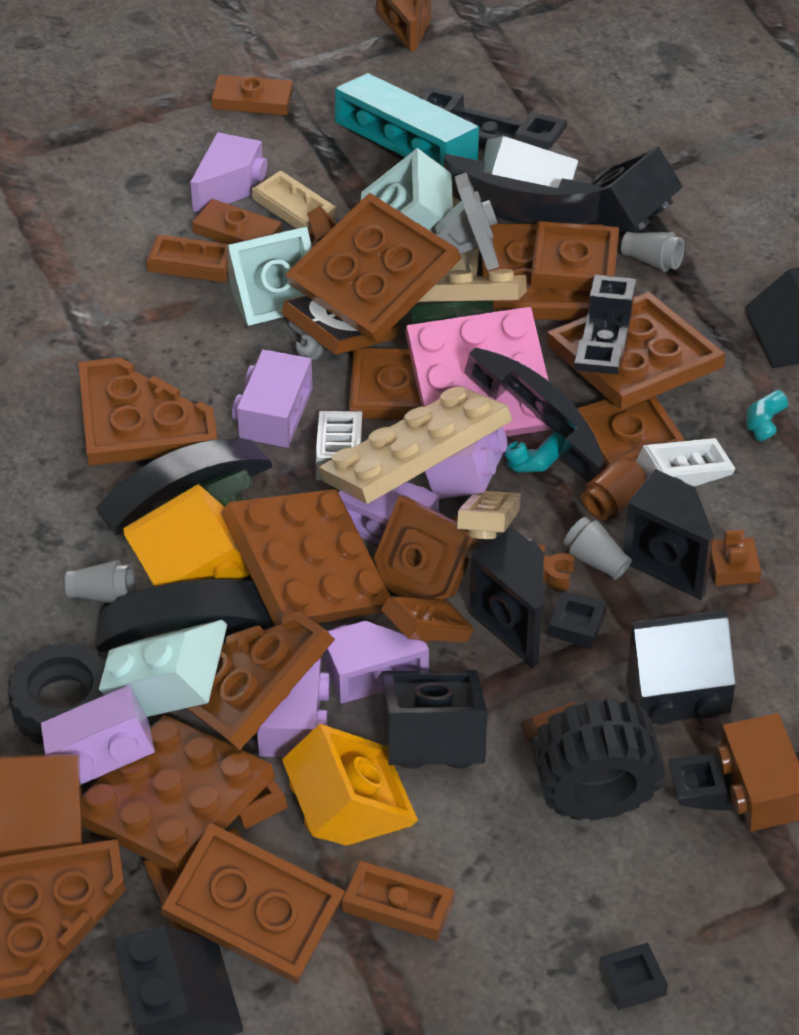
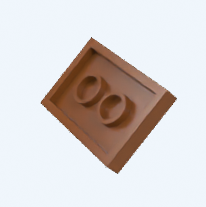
M209 823L163 904L161 915L298 984L343 900L345 891Z

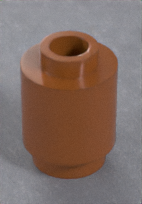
M616 458L586 484V491L581 496L585 508L593 517L601 521H605L609 517H617L628 507V502L645 482V472L633 460Z

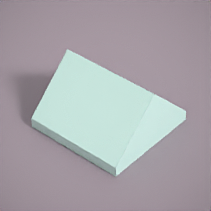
M307 227L227 245L230 290L246 326L285 317L281 314L284 301L305 296L289 285L285 274L312 249Z

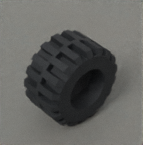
M605 699L604 701H585L584 704L580 705L574 704L565 708V711L562 713H555L549 717V723L542 724L537 730L538 736L533 738V753L543 798H545L547 806L550 809H555V812L561 816H571V819L575 820L590 819V821L601 820L606 817H617L624 812L639 808L641 803L648 802L655 796L654 792L660 790L663 785L662 778L665 777V768L651 717H648L647 712L642 707L635 708L634 703L628 701L618 703L617 699Z

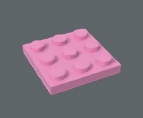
M531 307L412 324L406 327L405 333L422 407H426L440 399V395L444 391L461 386L493 399L464 373L469 353L474 348L489 350L509 357L529 367L548 380ZM508 390L496 399V401L508 405L513 420L503 426L506 437L552 430Z

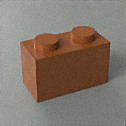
M774 713L722 725L721 745L715 747V753L722 774H729L733 784L730 786L733 808L737 815L744 814L750 832L799 821V762L780 714Z

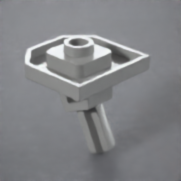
M467 173L455 176L461 201L435 225L436 235L458 248L460 254L479 247L487 270L497 268L499 263L492 241L494 236L491 226L498 222L490 200L481 201L478 191L474 192Z

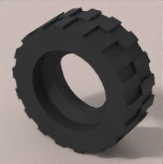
M59 642V644L51 646L47 644L41 646V649L37 651L32 650L26 654V658L22 661L19 660L14 666L15 671L13 674L10 673L8 680L10 687L8 688L12 716L15 725L18 724L19 731L24 736H29L32 742L37 744L43 743L42 722L104 696L99 690L106 660L100 658L99 653L94 649L89 650L85 648V645L78 643L72 645L68 644V642ZM56 681H78L85 688L86 693L83 701L71 708L61 710L47 709L39 701L40 690Z

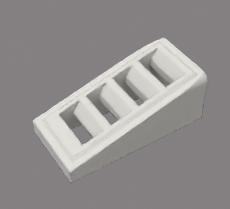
M319 411L316 445V480H323L319 466L332 460V456L336 452L345 448L355 447L361 443V411Z
M716 438L643 445L636 460L645 472V481L655 469L672 477H677L692 486L733 475L735 471L734 465ZM705 455L709 463L706 464L701 456Z

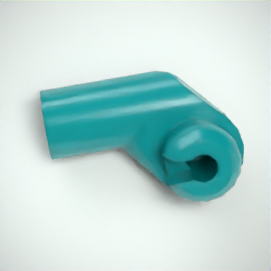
M774 390L754 402L746 411V427L748 431H753L757 441L762 442L776 434L777 428L771 419L774 415L788 407L787 397L781 390Z
M554 432L538 449L528 450L525 443L512 442L504 452L507 459L506 464L517 473L546 471L559 458L566 439L561 434Z

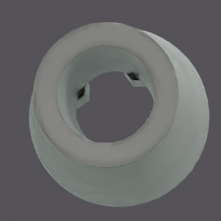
M626 232L621 244L622 255L635 258L664 272L669 269L676 270L680 266L685 248L683 238L676 237L674 232Z
M587 517L581 518L570 529L563 542V545L569 549L570 555L608 574L614 580H617L624 574L632 561L598 520L591 521Z
M119 559L76 571H67L65 575V591L68 598H83L112 604L123 597L135 593L136 583L133 566L131 564H122Z

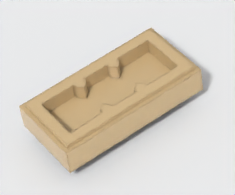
M281 170L252 188L254 201L296 229L311 227L307 213L318 206H321L333 219L336 217V206Z

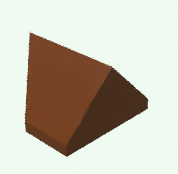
M376 0V13L405 47L412 52L417 50L431 21V0Z

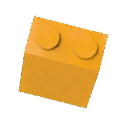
M199 484L123 528L124 536L154 586L191 580H242L250 575L221 514L225 507Z
M319 724L282 759L289 777V786L296 795L304 814L305 826L312 836L318 839L348 846L411 827L418 821L395 765H388L385 745Z

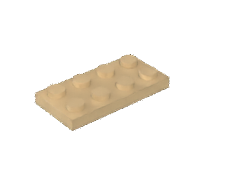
M462 386L454 387L444 391L440 395V399L428 406L418 407L406 413L405 419L398 423L373 431L369 435V439L357 446L336 452L332 456V460L319 466L325 483L368 504L513 420L508 405Z

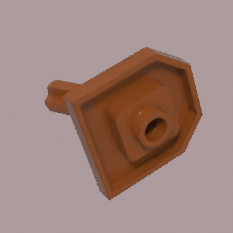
M405 495L398 496L375 553L374 560L387 590L400 597L446 600L456 595L478 538L469 537V530L457 529L458 517L450 519Z

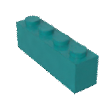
M369 73L335 88L336 123L404 157L418 148L443 168L446 154L478 160L479 126Z

